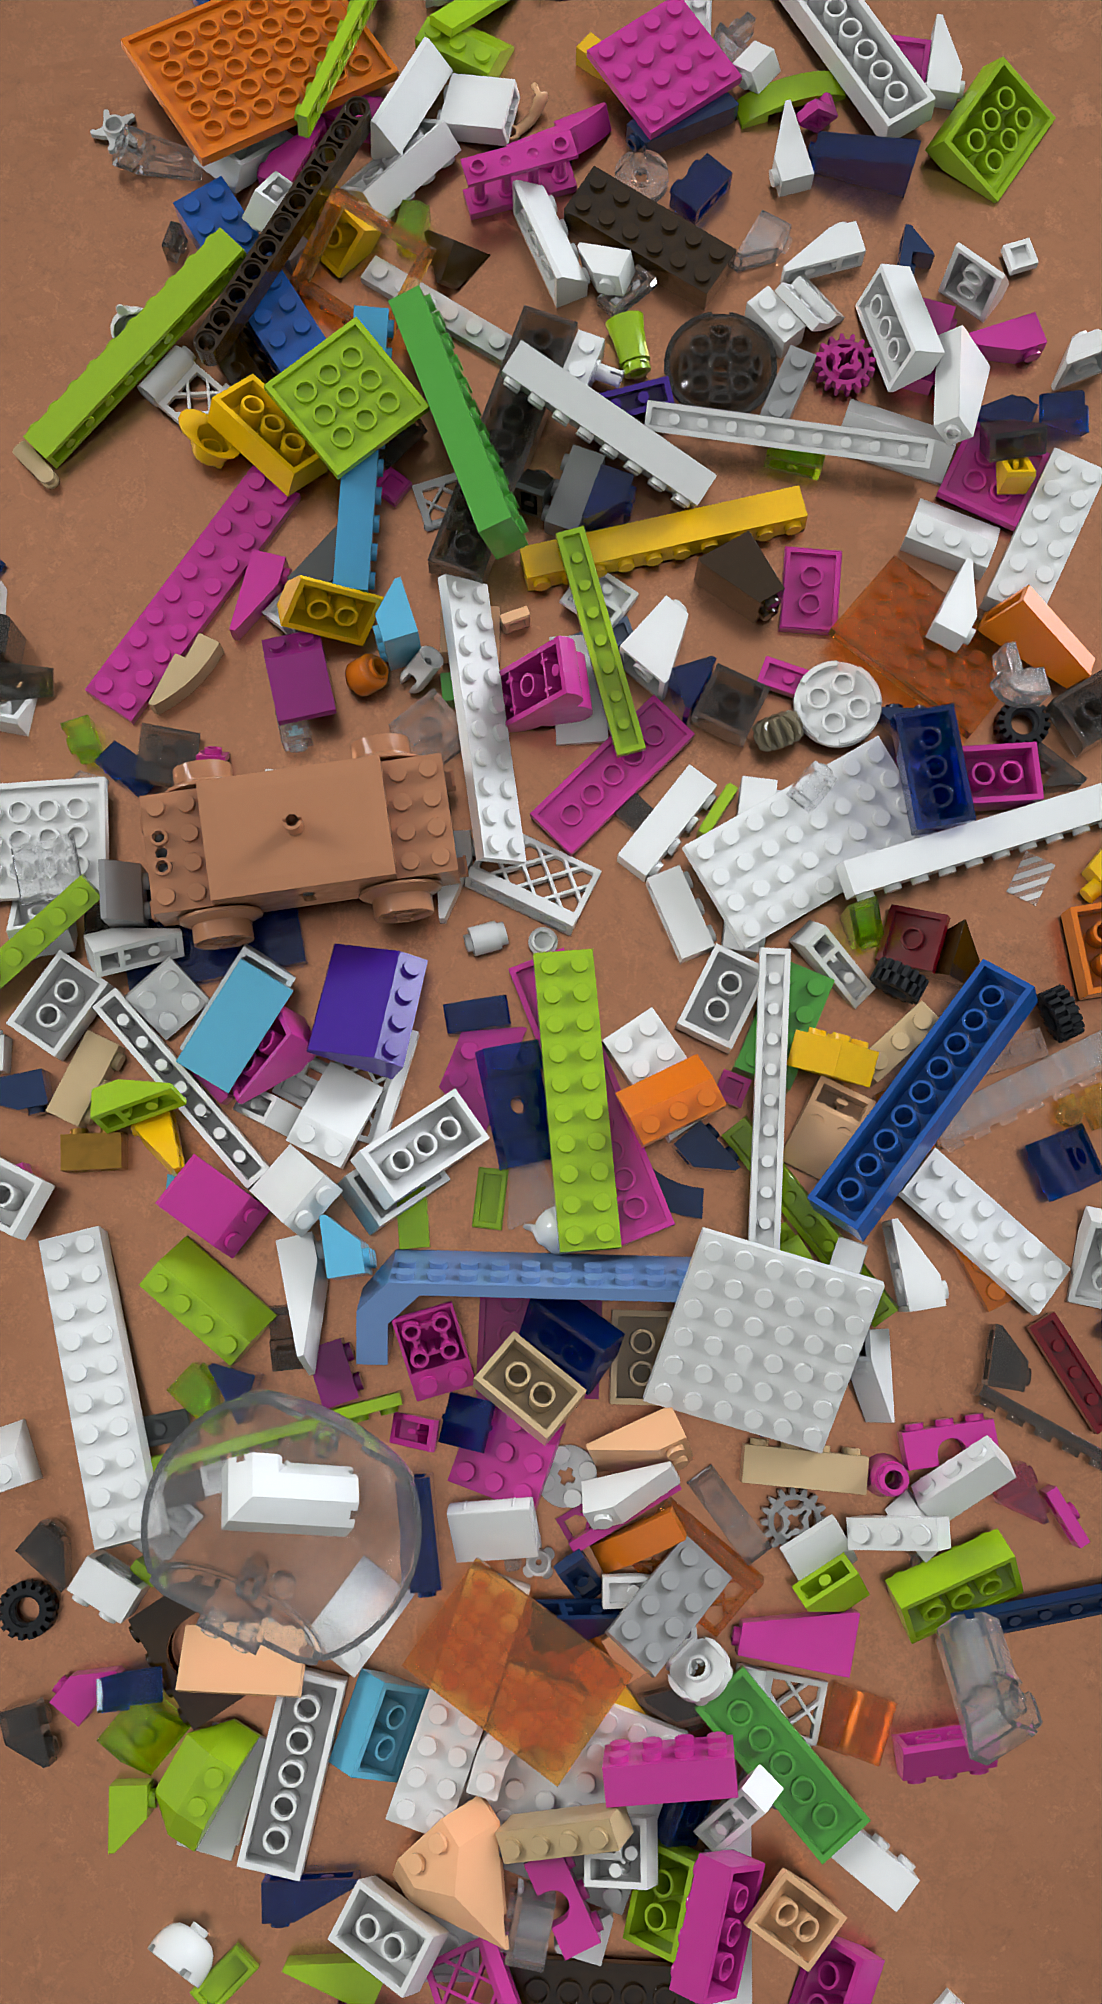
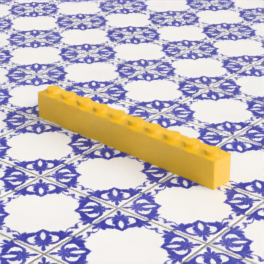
M798 485L586 532L598 578H601L607 572H628L638 566H655L665 560L674 558L682 560L692 554L701 552L707 554L747 531L751 533L754 540L767 541L774 536L782 534L794 535L805 529L808 514ZM556 539L527 545L519 549L520 562L528 591H543L553 585L562 583L569 585Z

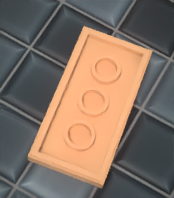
M186 1624L175 1690L187 1693L301 1698L310 1632L304 1629Z

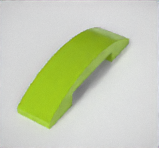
M830 71L800 73L770 82L759 94L751 91L737 99L736 101L739 103L737 118L741 129L768 122L769 115L784 110L786 100L791 99L792 106L795 108L805 105L815 98L818 99L825 92L832 95L834 102L844 100L846 94Z

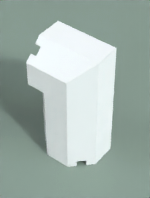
M252 1452L244 1454V1461L236 1462V1457L228 1458L222 1467L221 1530L346 1537L352 1531L355 1524V1519H349L351 1511L358 1510V1477L356 1474H352L354 1470L348 1466L291 1463L288 1460L283 1464L282 1457L278 1454Z

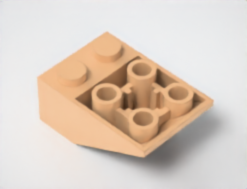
M821 1075L816 1079L783 1151V1162L820 1180L873 1109L876 1101Z

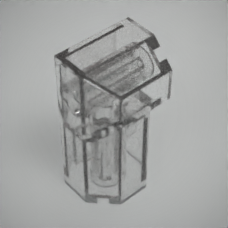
M975 1612V1618L966 1619L965 1614L955 1615L937 1628L938 1638L936 1644L969 1758L984 1765H989L1035 1736L1038 1732L1036 1729L1041 1726L1043 1721L1034 1696L1030 1691L1024 1694L1018 1687L1023 1682L1016 1674L999 1619L984 1612Z

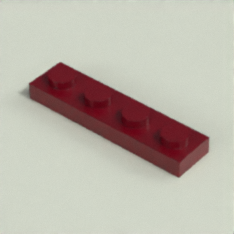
M1052 1311L1026 1328L1092 1432L1099 1434L1102 1432V1385L1055 1311Z

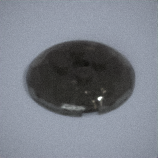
M707 312L686 321L673 334L665 352L664 374L669 377L673 396L682 405L750 413L759 407L769 395L777 376V354L770 337L751 319L733 312H729V315ZM722 367L726 371L718 372L714 371V368Z

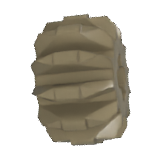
M792 710L772 714L757 721L752 727L756 744H758L760 750L766 752L775 751L776 749L793 744V742L799 741L804 735L801 718L798 717L796 711Z

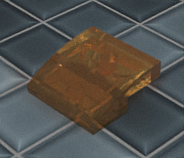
M835 1682L817 1745L844 1756L850 1755L879 1767L898 1703Z

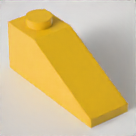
M174 1109L130 1125L134 1137L139 1136L144 1146L176 1177L185 1166Z

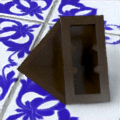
M431 230L424 232L437 283L456 290L491 256Z
M966 919L947 929L935 974L920 971L919 974L960 987L965 984L980 963Z

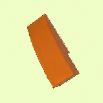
M671 1506L647 1519L644 1517L590 1545L603 1573L607 1574L669 1549L685 1541L687 1534Z

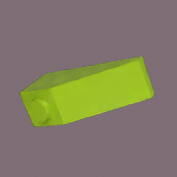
M117 1079L92 1089L90 1118L108 1134L187 1105V1099L171 1083Z
M346 1953L288 1955L282 1970L283 1973L347 2004H374L383 1985L379 1979Z

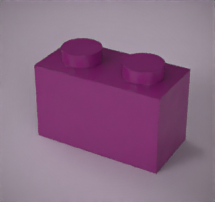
M344 1338L319 1345L316 1371L313 1377L323 1410L362 1397L360 1390L365 1389L360 1372L354 1373L351 1361L355 1360L352 1345L350 1342L345 1343Z

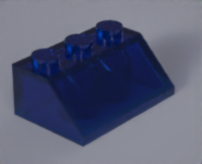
M530 1298L519 1335L587 1390L586 1394L589 1395L617 1357L625 1333L579 1300Z

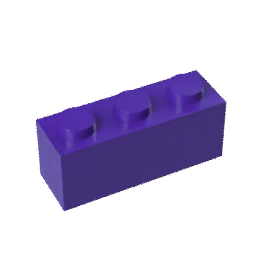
M668 376L599 393L634 418L646 415L648 400L675 403Z

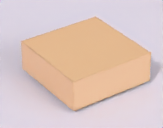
M527 605L500 615V626L503 634L530 626V612Z

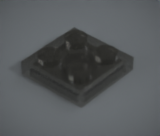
M142 723L139 733L134 782L168 788L174 786L173 769L177 765L196 760V755L199 753L201 733Z

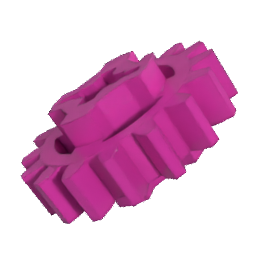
M840 333L837 341L830 336L827 344L821 343L819 352H816V363L814 364L813 372L819 373L816 379L817 383L825 381V391L832 387L834 388L835 396L842 390L845 396L848 397L851 389L858 394L862 386L867 387L869 385L870 378L873 377L875 372L873 367L876 358L870 357L873 350L872 347L866 349L863 347L864 339L857 343L855 342L854 334L848 340L845 339L843 333Z

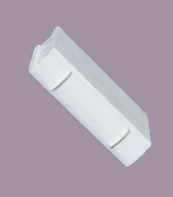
M533 1497L465 1501L449 1504L447 1518L457 1563L539 1557V1548L542 1547Z

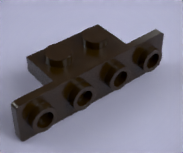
M223 322L224 326L228 325V323H229V322ZM245 327L223 361L218 365L231 385L238 383L251 374H254L266 384L277 374L268 365L269 359L257 348L254 343L255 338L253 334ZM209 345L207 347L210 350L214 347V345Z

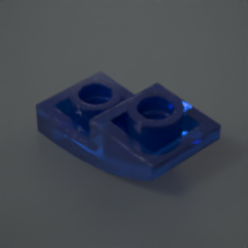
M115 740L94 761L113 780H120L138 798L139 796L146 795L162 778L144 760Z
M507 995L443 1004L448 1034L511 1024Z
M162 1666L126 1671L96 1679L97 1713L130 1710L132 1705L163 1702Z

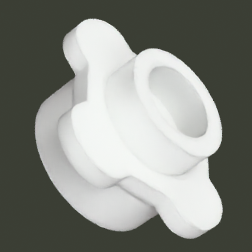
M550 1547L539 1549V1557L526 1558V1565L523 1567L524 1575L528 1578L534 1575L549 1579L553 1575V1569L551 1568V1561L555 1556L553 1549ZM540 1559L542 1561L541 1565H537L536 1560Z

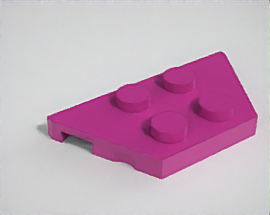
M525 1027L461 1032L439 1088L445 1095L453 1089L457 1090L485 1132L527 1032Z

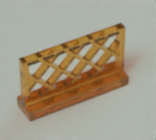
M670 1496L660 1503V1506L653 1515L672 1506L687 1536L732 1577L729 1583L737 1582L745 1589V1592L739 1599H725V1589H723L721 1592L722 1600H715L711 1606L723 1607V1618L716 1626L705 1618V1614L698 1621L714 1637H717L754 1592L757 1593L762 1587L764 1575ZM653 1555L651 1560L639 1561L632 1564V1566L642 1574L651 1575L662 1560H656L655 1555ZM646 1566H652L653 1572H651ZM726 1605H733L727 1612Z

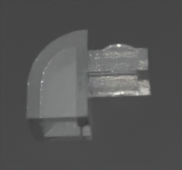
M746 12L740 19L736 18L733 20L729 28L720 22L715 29L713 39L732 63L749 47L745 43L753 36L756 18L749 12Z
M1016 642L1005 643L992 656L993 668L997 672V676L989 685L995 696L1006 705L1015 708L1037 707L1052 694L1044 667L1023 669Z

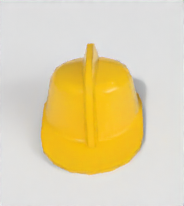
M185 409L180 413L178 422L182 432L191 440L192 452L197 460L205 465L221 469L228 459H234L239 456L240 452L207 422V414L196 409Z

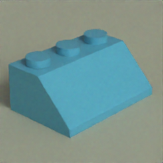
M401 577L394 579L375 613L377 625L372 626L380 658L388 662L390 671L406 667L421 648L419 633Z
M320 1215L319 1220L327 1279L343 1280L373 1275L372 1268H377L375 1249H370L366 1242L337 1220L327 1215Z
M361 1668L328 1762L351 1778L397 1783L429 1689L385 1672Z

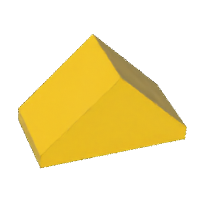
M996 451L997 495L1026 494L1036 478L1037 471L1025 451Z

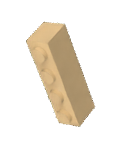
M750 1438V1443H742L739 1480L742 1483L860 1495L867 1494L869 1457L861 1455V1449L842 1447L841 1453L831 1452L830 1446L825 1445L821 1454L781 1442V1446L768 1445L769 1440L761 1438Z
M606 1803L512 1814L495 1832L504 1864L619 1851L634 1831L626 1806L606 1808Z

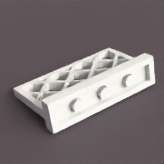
M523 834L525 848L530 846L536 849L539 858L504 868L503 863H498L500 869L493 872L480 868L483 861L475 860L473 866L469 868V876L465 878V887L568 936H571L576 922L602 872ZM553 859L562 861L565 870L550 874L546 862ZM541 863L546 876L531 880L527 867ZM522 869L526 882L518 885L511 883L507 873ZM583 871L592 876L589 884L577 887L572 874ZM568 876L572 889L557 893L553 880ZM548 882L553 895L546 897L536 895L533 886ZM585 891L584 894H583V896H582V898H581L580 892ZM575 894L578 902L575 912L564 908L560 898Z
M412 1030L404 1067L393 1079L381 1077L376 1080L373 1074L368 1072L375 1084L378 1085L385 1081L384 1090L380 1096L379 1103L374 1108V1110L376 1109L374 1119H372L371 1115L369 1117L372 1125L368 1137L360 1135L358 1141L370 1144L391 1130L420 1036L418 1031ZM336 1061L334 1062V1063H336V1064H338V1065H340V1066H342V1067L345 1068V1066H344L343 1063L336 1062ZM353 1068L350 1071L355 1073L361 1069Z

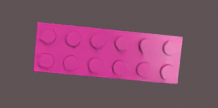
M654 694L636 711L646 746L644 751L617 758L610 736L530 813V817L570 856H573L694 738L695 733Z

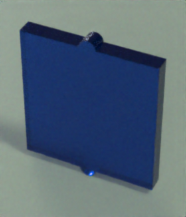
M450 1392L445 1414L442 1415L443 1423L438 1442L484 1453L489 1431L493 1429L491 1422L496 1405L488 1400Z

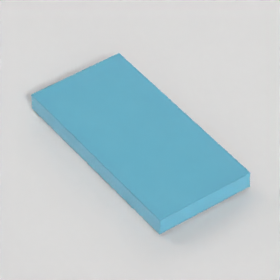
M241 958L176 1062L229 1093L292 994L293 989Z

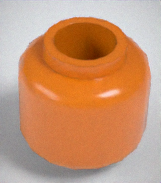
M366 653L347 665L345 669L346 684L356 694L369 696L386 685L389 673L388 666L382 658L372 653Z

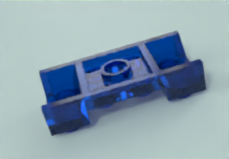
M535 1039L489 1047L475 1052L500 1170L551 1160L545 1089L540 1071L543 1069L539 1040ZM514 1097L519 1098L523 1102L524 1108L521 1113H516L511 1108V1100Z

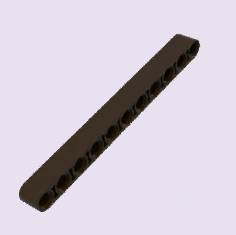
M353 96L346 101L196 332L193 345L204 365L216 366L223 361L369 135L372 115L370 105L364 97ZM299 206H304L302 209H299V210H296V209H295V208H297V207H299ZM284 229H289L285 233H280ZM269 252H274L271 256H265ZM255 275H258V276H259L258 278H256V279H254V280H250V278H251L252 276H255ZM238 299H244L240 303H234ZM223 322H229L228 325L224 327L219 326ZM209 345H214L212 349L204 350L205 347Z

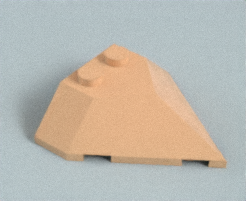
M476 1796L440 1819L397 1859L392 1875L406 1899L418 1908L504 1950H508L509 1938L508 1935H505L504 1914H507L503 1858L499 1856V1845L495 1832L501 1826L500 1820L485 1798Z

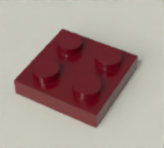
M891 904L875 960L878 962L882 957L887 959L889 957L894 961L898 960L904 965L911 966L913 970L916 969L920 972L935 974L951 918L946 914Z

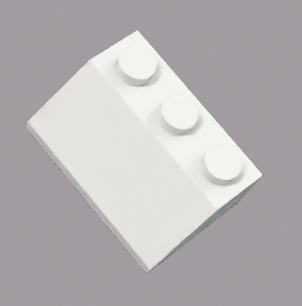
M920 498L900 551L955 572L960 570L968 557L973 560L974 579L980 581L996 547L1000 528Z

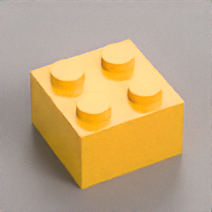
M809 1027L808 1032L795 1031L787 1065L827 1078L870 1088L879 1052L868 1049L869 1043L852 1039L844 1034L836 1032L829 1034L827 1031Z

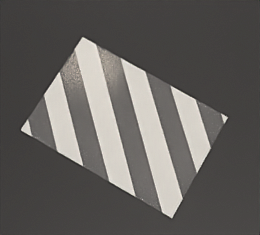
M1026 851L1006 892L1036 906L1055 865Z

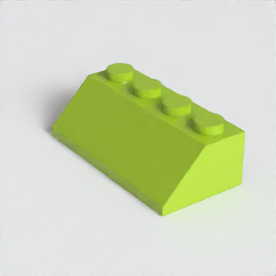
M189 1236L184 1237L162 1257L139 1284L142 1289L229 1366L234 1365L244 1357L278 1316L276 1312Z
M998 1528L982 1533L975 1539L962 1545L953 1546L948 1551L931 1558L929 1561L925 1562L923 1560L920 1564L905 1571H899L885 1580L890 1598L911 1644L950 1627V1613L1000 1604L1024 1593L1016 1557Z

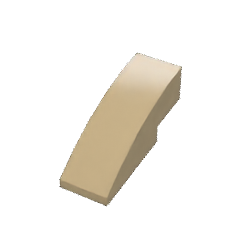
M199 633L186 658L176 653L174 654L148 703L154 713L159 715L174 707L204 682L224 654L220 642Z

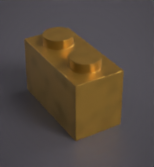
M87 1128L70 1129V1134H60L61 1171L66 1173L128 1170L127 1134L119 1132V1130L107 1134L101 1128L100 1133H88Z

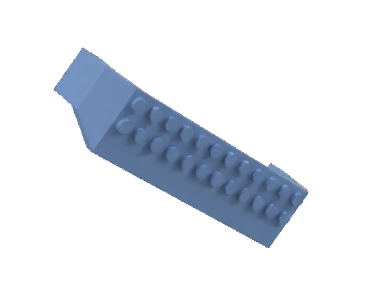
M396 1249L362 1289L356 1311V1364L388 1365L393 1342L392 1320L418 1296L676 1302L692 1257L600 1254L556 1255L553 1253Z

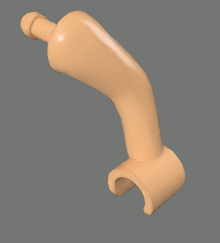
M536 82L531 84V88L536 94L533 104L525 118L517 125H512L511 135L514 136L509 138V143L520 140V136L536 123L548 101V93L540 92Z

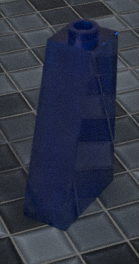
M819 131L816 143L810 141L807 152L815 174L904 198L921 141L916 139Z
M433 1472L403 1475L398 1480L410 1593H418V1598L433 1597L437 1595L436 1591L443 1588Z

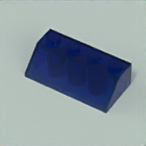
M954 703L895 713L890 720V727L911 836L938 832L976 821Z

